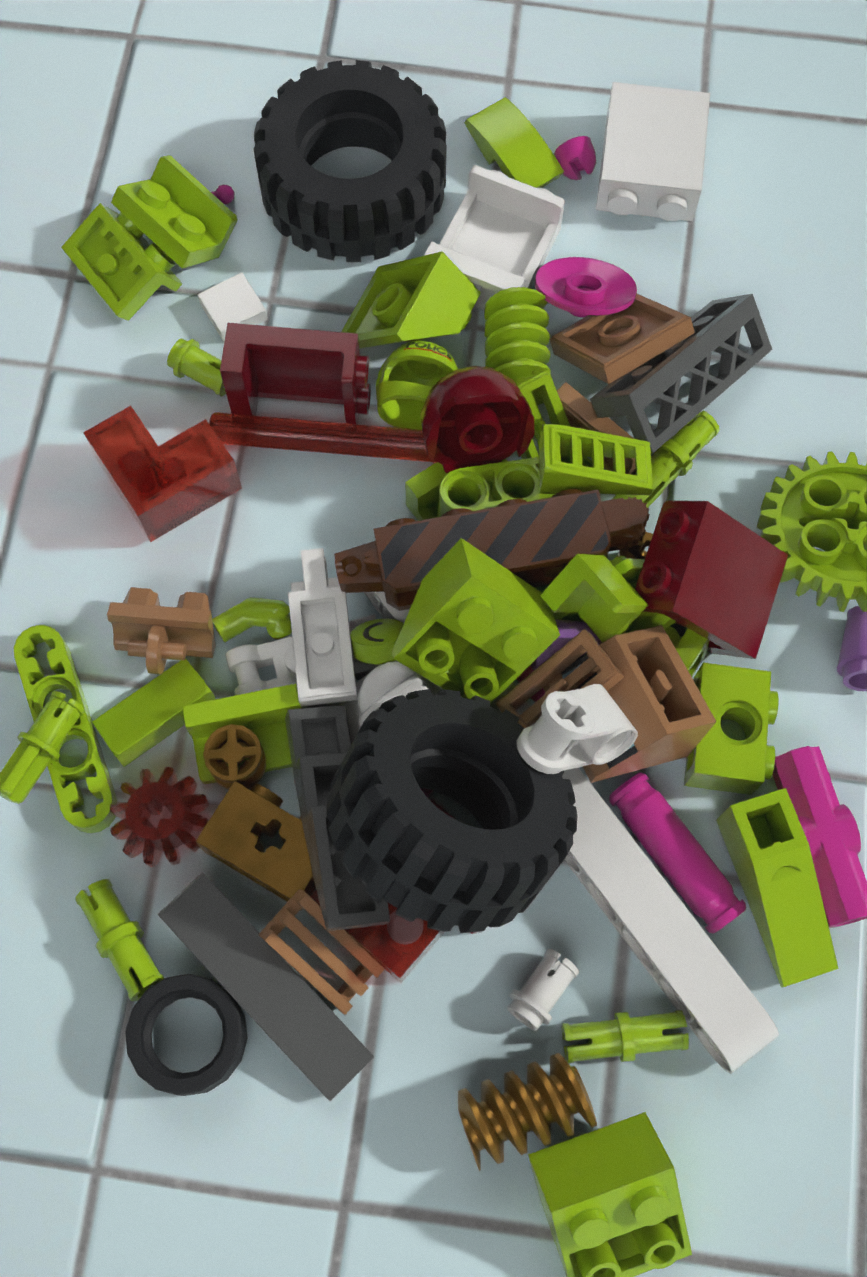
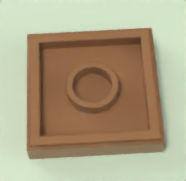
M636 293L634 302L627 309L609 315H588L555 334L549 340L554 355L610 384L693 335L695 332L691 317Z

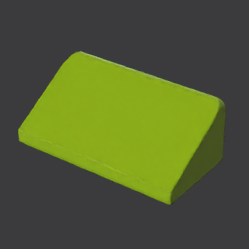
M185 658V660H180L161 675L96 718L92 723L117 760L125 767L185 725L182 706L216 698L205 681Z

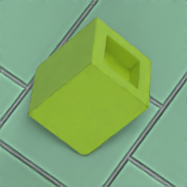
M576 554L540 595L553 612H577L602 642L615 635L622 634L648 606L646 601L605 555Z

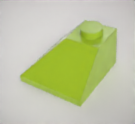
M443 251L379 266L341 332L358 334L359 349L458 334L470 322L472 317L471 311L481 292Z

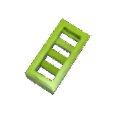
M543 424L539 441L540 492L558 493L568 489H578L586 492L599 489L600 494H652L653 479L650 442L571 426ZM561 456H570L571 463L561 462ZM582 457H592V467L583 466ZM603 457L613 458L614 471L604 470ZM625 458H635L636 475L625 474Z

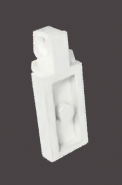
M323 548L301 550L304 581L291 583V592H288L300 706L358 700L346 593L341 592L337 577L328 578Z

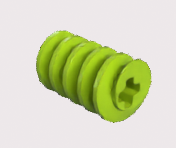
M511 287L499 291L489 298L484 307V318L486 320L484 336L486 337L485 355L487 357L485 359V367L493 368L514 381L521 377L528 378L532 376V371L540 367L549 369L551 374L550 368L546 365L550 360V351L546 347L549 344L550 333L546 329L549 324V315L544 310L548 304L545 300V295L534 289ZM539 389L532 390L537 405L543 404Z

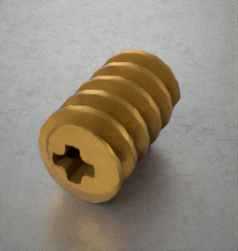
M560 1053L550 1056V1076L545 1073L536 1061L528 1064L526 1085L513 1070L504 1073V1093L502 1094L490 1079L481 1082V1102L479 1103L466 1088L458 1091V1112L479 1171L481 1170L480 1151L486 1149L497 1164L504 1162V1141L509 1140L521 1155L527 1153V1132L533 1131L544 1146L551 1144V1123L556 1122L568 1137L574 1135V1114L580 1113L591 1128L597 1126L591 1101L578 1070L575 1066L571 1067Z

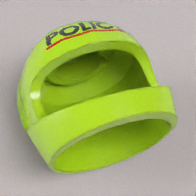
M419 340L404 343L395 349L381 366L376 380L377 411L380 418L387 424L400 430L423 434L421 411L429 391L442 377L458 369L451 354L437 344Z

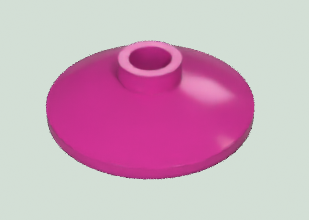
M568 257L550 261L539 268L535 278L536 290L545 295V300L548 303L580 318L588 315H609L623 311L632 305L637 293L636 283L627 272L613 264L592 258Z

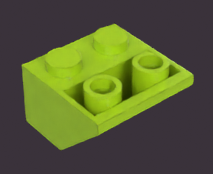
M460 538L423 578L394 645L392 655L393 659L442 689L460 691L461 697L471 699L476 695L492 703L560 636L551 608L540 596L542 592Z
M646 1112L528 1154L539 1197L566 1277H634L653 1269L666 1268L677 1260L692 1255L675 1169Z

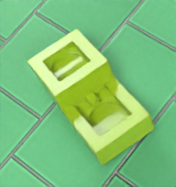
M504 97L465 120L464 124L488 164L496 162L502 173L509 178L535 188H543L564 173L563 168L544 139L525 115L508 98Z

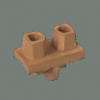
M131 587L123 603L110 602L107 618L113 627L115 650L127 651L128 656L146 657L148 673L161 675L164 672L167 659L185 660L186 656L213 658L216 643L209 599L205 593L185 592L183 595H180L177 607L160 606L158 594L151 589Z

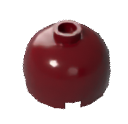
M466 367L457 369L442 377L429 391L421 411L423 441L428 457L433 463L435 460L442 464L444 472L447 474L459 468L502 462V460L510 457L515 451L518 457H520L528 449L535 434L534 416L531 408L515 381L490 367Z

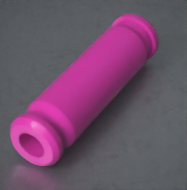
M638 773L614 790L609 796V802L612 806L619 808L624 822L693 913L704 920L707 924L705 929L709 933L715 934L746 911V903L743 899L741 901L738 900L732 885L662 794L651 787L648 783L649 777L644 773Z

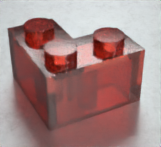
M132 406L125 408L83 432L99 465L150 543L242 489L234 459L206 419L160 446L156 444Z

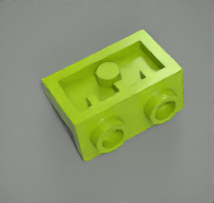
M170 155L160 157L151 179L118 186L111 200V203L182 269L219 258L238 221L237 216Z
M99 203L61 248L118 317L129 321L161 285L176 292L182 285V282L172 272L171 269L175 263L164 251L154 243L149 244L142 236L144 233L121 212L117 213Z

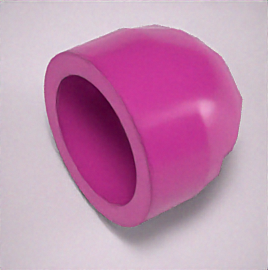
M578 136L567 140L554 152V156L564 170L563 175L569 179L581 180L580 171L585 170L590 175L595 168L596 152L588 136Z

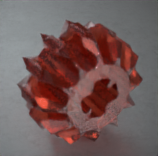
M165 767L161 772L158 782H156L149 769H142L140 772L142 786L138 789H135L131 783H121L120 789L129 798L128 802L110 804V812L122 819L111 827V834L117 840L127 839L122 851L129 858H134L143 852V862L148 867H155L163 851L167 860L172 865L179 864L181 861V855L178 850L179 846L184 843L193 852L200 848L191 832H202L209 820L202 815H198V813L204 811L209 806V801L204 794H194L197 783L191 776L184 777L177 782L175 770L172 767ZM163 806H165L172 814L171 818L160 819L156 828L149 821L151 815H160Z

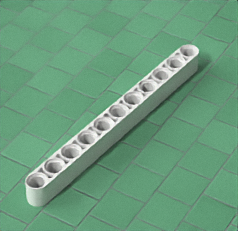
M364 592L383 619H395L403 623L405 622L410 609L398 611L386 603L384 592ZM512 682L490 704V707L500 711L495 703L511 691L515 684ZM526 701L516 711L521 715L531 705ZM579 767L564 770L562 777L571 781L576 801L573 806H576L578 816L577 831L573 835V845L564 859L676 1010L683 1011L686 1023L706 1050L726 1072L732 1074L779 1036L776 1025Z

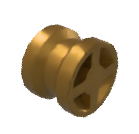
M231 724L217 729L206 741L203 752L205 765L220 786L229 790L235 781L250 789L254 783L260 781L265 773L267 761L260 741L252 730L242 725ZM244 758L250 759L245 760V762L239 767L240 770L238 769V765L244 760Z

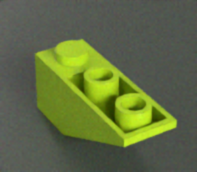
M783 788L730 805L716 821L781 988L839 969L810 846L787 789Z

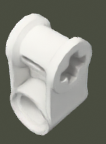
M592 684L582 689L564 692L555 691L548 694L541 705L542 715L535 725L525 728L519 735L517 749L526 763L537 771L546 774H557L564 770L591 764L602 765L616 759L632 746L637 739L638 731L601 684Z

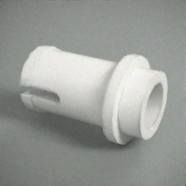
M553 949L546 951L545 957L520 991L514 989L509 995L513 1001L508 1006V1011L522 1024L534 1031H537L542 1023L547 1025L550 1023L552 1017L549 1012L572 979L579 973L578 968L566 957L561 963L558 960L561 956L560 953Z

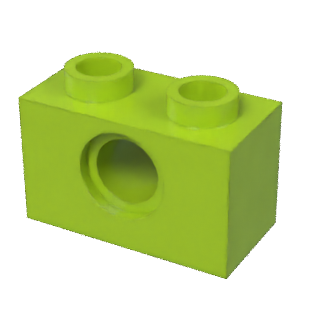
M703 662L693 681L713 714L716 723L689 756L686 757L684 786L752 795L765 782V779H771L775 765V747L767 745L768 725L775 723L779 704L778 692L770 691L771 671ZM733 720L737 722L744 730L745 740L737 741L726 736L721 728V721Z

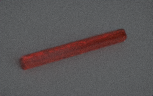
M220 412L211 414L208 425L210 440L215 444L432 462L424 445L422 430Z

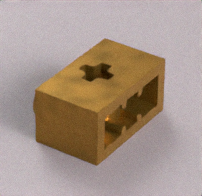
M234 781L195 842L208 855L286 902L299 889L311 896L316 886L301 816L298 819L281 809L280 806L283 800L266 787L254 783L249 790ZM279 830V835L284 843L282 848L278 849L270 846L264 853V848L259 841L261 835L264 833L267 836L273 837Z

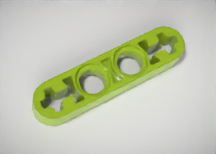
M45 625L31 626L18 636L13 649L33 721L35 722L43 710L46 696L57 689L70 691L72 699L81 704L85 709V712L78 718L57 752H60L61 747L66 742L80 739L84 740L88 745L86 759L80 765L71 768L62 766L59 759L57 762L50 761L47 765L64 818L79 831L86 833L101 832L115 820L118 812V801L70 649L59 632L52 627ZM45 642L51 649L47 652V658L50 668L54 671L55 675L46 676L42 666L32 657L37 654L36 645ZM95 772H97L96 777H89L93 775ZM85 779L89 791L97 799H103V802L95 806L96 816L88 818L83 812H76V808L84 805V798L81 788L74 781ZM67 781H73L68 786H66Z

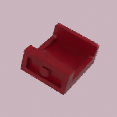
M227 323L220 374L234 423L255 425L258 399L260 397L344 405L346 430L357 432L359 414H369L371 383H368L369 356L360 355L358 334Z
M668 500L662 505L635 590L648 604L643 612L664 614L708 639L707 651L710 653L756 659L788 555L709 501Z

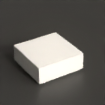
M242 272L197 294L200 305L223 342L225 341L227 323L258 325L268 320L265 307Z

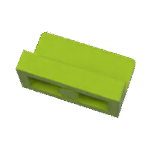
M296 683L182 706L185 727L193 739L199 779L203 784L216 783V780L205 765L203 756L205 743L217 729L231 724L242 725L252 730L257 736L267 761L265 772L292 767L285 717L290 709H303L299 703ZM244 758V760L238 765V769L240 770L239 767L245 762V760L250 759Z

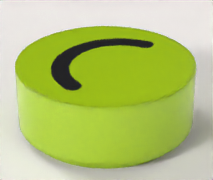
M375 619L356 626L350 634L354 657L363 663L374 665L396 661L393 659L392 650L404 623L395 619Z

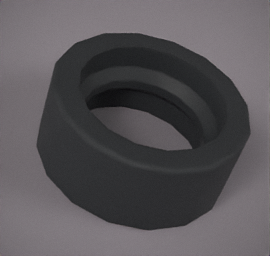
M193 974L167 977L148 988L132 1008L125 1030L127 1055L137 1075L155 1090L178 1096L207 1093L227 1081L242 1061L248 1039L245 1015L238 1002L217 982ZM195 998L207 1002L216 1010L222 1021L223 1039L220 1050L211 1063L198 1071L181 1073L170 1070L159 1061L153 1050L151 1033L156 1018L166 1006L179 999Z

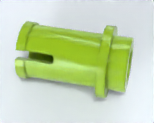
M181 338L176 341L167 358V365L173 368V374L179 378L186 375L213 390L215 394L221 397L224 396L226 392L225 388H223L224 384L220 374L221 360L200 349L199 342L194 339L186 341Z

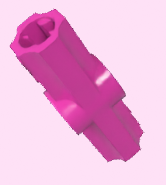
M801 747L776 756L772 775L778 790L787 789L809 843L829 928H836L867 919V881L858 858V854L861 851L859 829L850 809L844 804H839L820 747Z

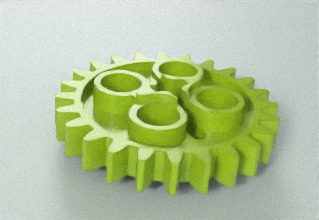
M832 451L827 452L823 465H820L811 455L807 456L802 470L791 464L787 468L785 478L775 477L770 492L765 493L756 528L762 530L760 535L762 538L788 555L780 583L793 578L798 580L799 584L795 595L799 597L812 589L817 592V606L821 607L830 596L836 598L838 609L841 612L845 611L850 600H856L861 610L867 612V464L865 466L859 465L855 452L849 453L845 463H839ZM813 547L820 548V549L824 550L825 552L816 550V549L813 548Z

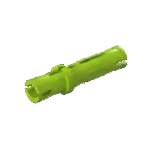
M703 410L651 456L653 479L651 495L615 494L612 499L623 498L626 500L628 497H636L638 500L642 499L643 503H647L646 507L649 508L677 476L686 475L692 468V460L719 433L720 428L717 421Z

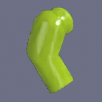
M250 597L212 618L213 625L224 643L253 626L266 627L268 634L276 640L292 633L289 605L283 600Z

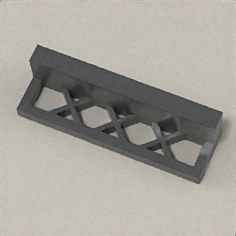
M753 294L712 300L691 317L695 332L693 335L608 384L590 398L597 418L625 416L634 438L650 442L651 453H654L773 350ZM742 326H744L751 344V348L746 352L738 349ZM713 351L721 354L717 377L708 374ZM683 376L691 379L689 397L686 403L678 400L681 377ZM652 402L661 405L657 428L652 430L644 408Z

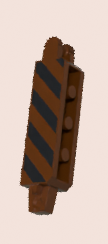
M568 489L556 493L551 498L527 502L524 499H511L489 509L477 511L465 508L453 509L444 513L441 517L420 521L411 518L396 519L389 522L385 527L373 529L375 541L335 553L337 578L341 592H384L387 604L398 611L408 610L411 608L423 578L462 538L531 586L550 585L576 554L605 555L608 559L610 551L626 549V546L631 548L633 545L638 546L639 541L642 542L643 536H645V526L650 515L648 514L649 508L646 507L647 503H643L642 499L638 500L636 497H628L626 500L617 498L601 501L599 489L586 492L578 489Z

